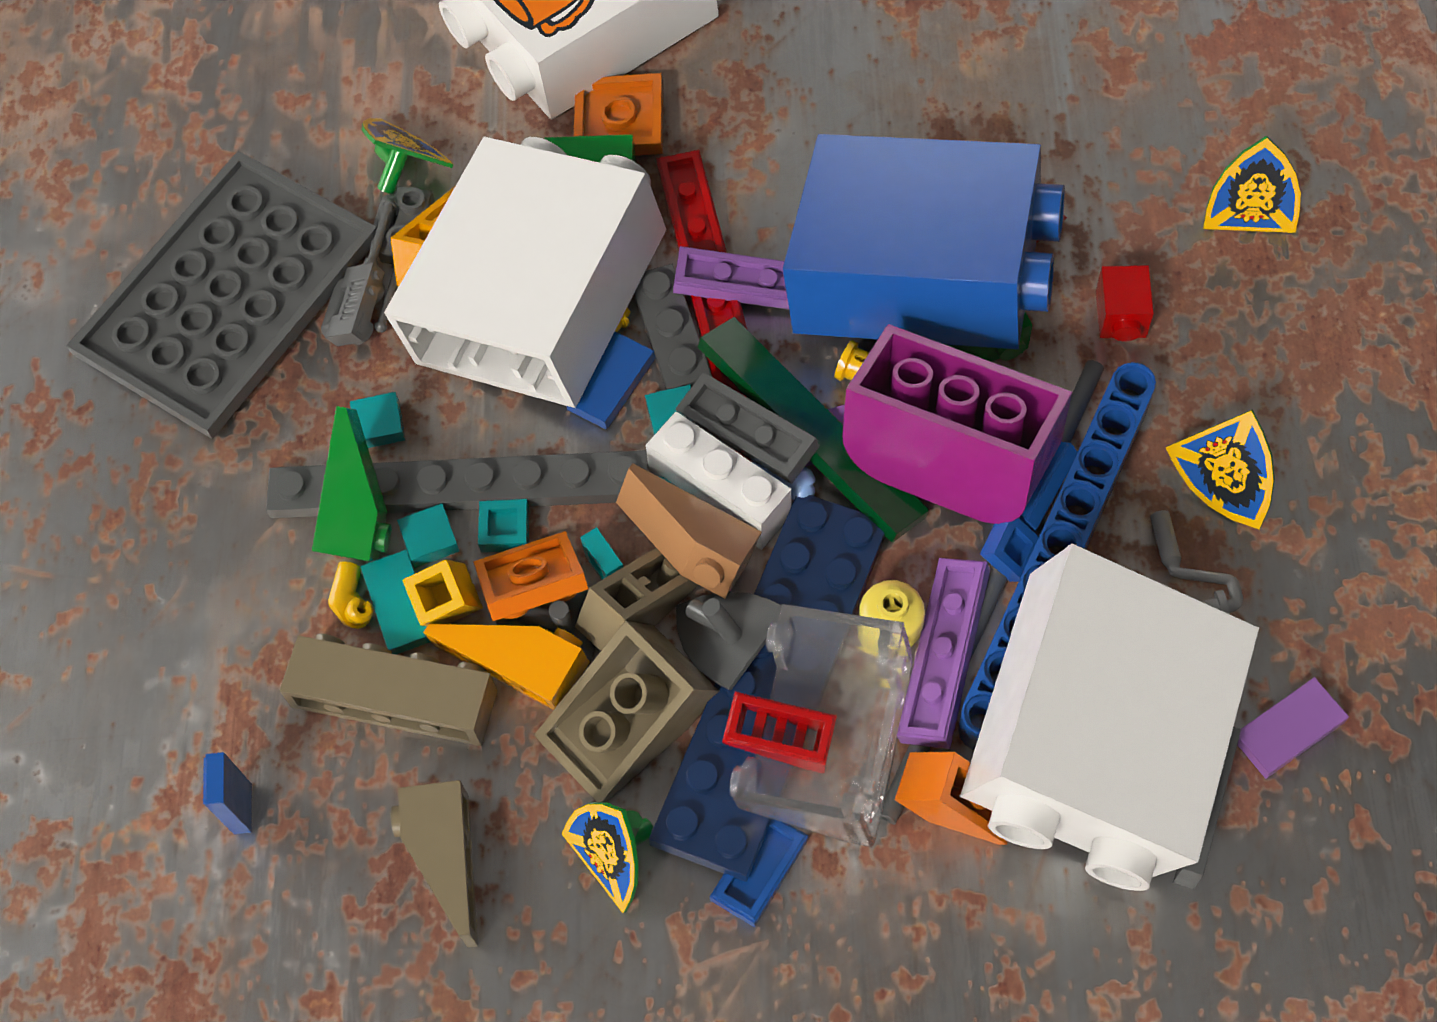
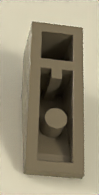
M655 548L589 587L575 628L602 651L625 621L656 626L698 584L681 576L663 554Z
M460 780L398 788L399 805L391 807L393 834L395 837L401 838L468 948L477 947L478 935L469 795Z

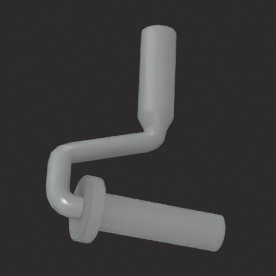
M1161 510L1151 514L1150 518L1161 561L1168 569L1170 575L1179 579L1227 585L1230 600H1227L1223 590L1214 591V599L1201 602L1229 615L1230 612L1238 610L1243 603V594L1238 579L1226 573L1181 568L1182 558L1169 511Z

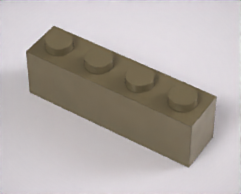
M317 634L315 638L298 635L279 691L289 705L295 709L482 746L498 690L491 674L487 673L485 668L473 663L460 662L456 667L441 664L436 658L423 653H411L410 657L392 654L389 649L381 645L365 643L360 648L345 645L341 639L331 635Z

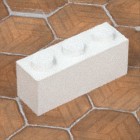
M675 412L646 444L650 473L666 478L680 489L761 531L762 533L756 544L761 550L784 525L791 508V488L678 412Z

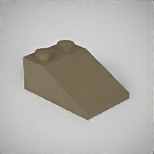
M625 621L536 731L534 736L596 802H607L689 729L703 712L707 702L719 690L653 624Z

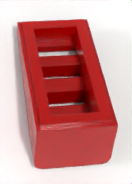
M735 691L722 743L802 769L824 774L837 715ZM747 709L757 712L751 736L741 734ZM767 716L777 719L772 741L762 739ZM787 722L797 725L792 746L782 744ZM807 729L817 731L813 751L803 749Z

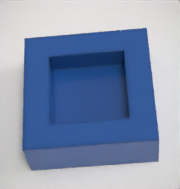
M1020 518L1011 522L994 524L980 555L996 570L1005 575L1008 581L1019 582L1039 536Z

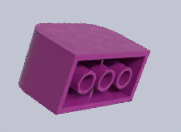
M888 324L846 388L843 444L850 458L862 471L884 484L982 522L993 524L1011 522L1020 517L1062 442L1072 391Z

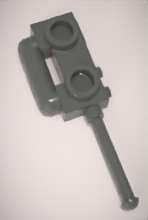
M398 186L395 195L387 194L380 201L373 224L377 228L383 212L384 200L388 198L393 199L396 203V208L392 210L378 255L381 263L392 264L393 268L378 321L374 323V328L379 333L385 332L388 328L386 325L388 318L384 312L398 287L391 237L435 202L433 192L430 190ZM396 216L397 220L395 226L392 227L394 217Z
M388 198L383 202V212L368 258L365 259L363 265L347 267L344 277L337 282L333 289L321 326V332L327 340L337 347L363 344L370 338L373 332V324L370 322L375 304L382 299L385 293V285L382 283L385 272L378 267L377 258L392 210L396 208V203L393 199Z

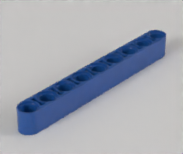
M1135 362L1125 363L1119 366L1113 373L963 703L958 731L963 743L972 750H975L981 729L974 726L970 718L977 714L986 715L996 683L990 674L1000 671L1011 636L1010 631L1013 629L1030 573L1055 556L1048 549L1052 546L1066 548L1070 544H1074L1085 550L1087 549L1148 412L1156 385L1153 372L1143 364ZM1122 390H1133L1137 392L1139 395H1127ZM1104 428H1116L1122 434L1113 435L1106 432ZM1086 467H1099L1104 470L1105 474H1092ZM1080 506L1084 508L1088 512V514H1073L1068 510V507Z

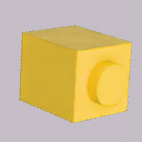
M445 559L402 580L421 626H427L428 624H450L483 609L464 563Z

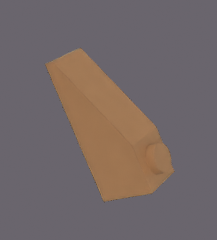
M634 463L628 468L616 501L619 507L681 576L724 599L746 568L762 533L756 528Z

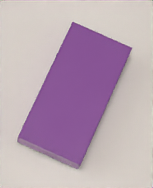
M1314 677L1241 728L1237 745L1264 778L1267 779L1344 724L1349 716Z

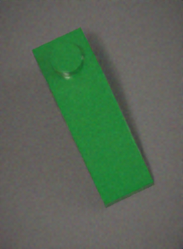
M336 406L312 551L364 561L379 560L380 553H386L388 550L392 526L386 523L387 509L357 410Z

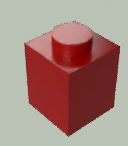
M1149 265L1101 266L1096 287L1100 339L1114 338L1115 340L1126 342L1137 338H1147L1154 314Z

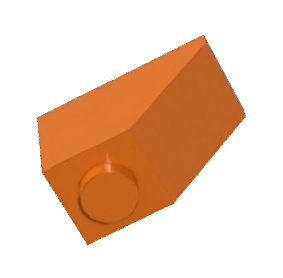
M956 752L909 753L894 799L895 801L930 823L998 845H1007V840L995 835L988 828L992 810L960 797L971 762Z

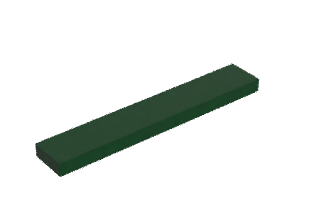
M735 317L700 338L697 346L699 350L747 398L817 439L820 446L810 461L864 515L876 524L892 543L925 519L929 509L915 495L872 478L853 462L843 444V424Z

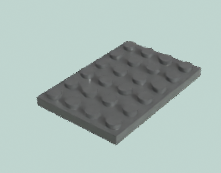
M237 151L66 346L75 357L213 439L331 297L335 285L344 277L347 267L357 266L370 250V244L375 237L377 227L246 154Z

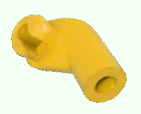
M342 561L337 566L328 605L343 625L355 629L363 628L369 623L373 615V607L369 601L365 602L356 592L361 567L352 562Z

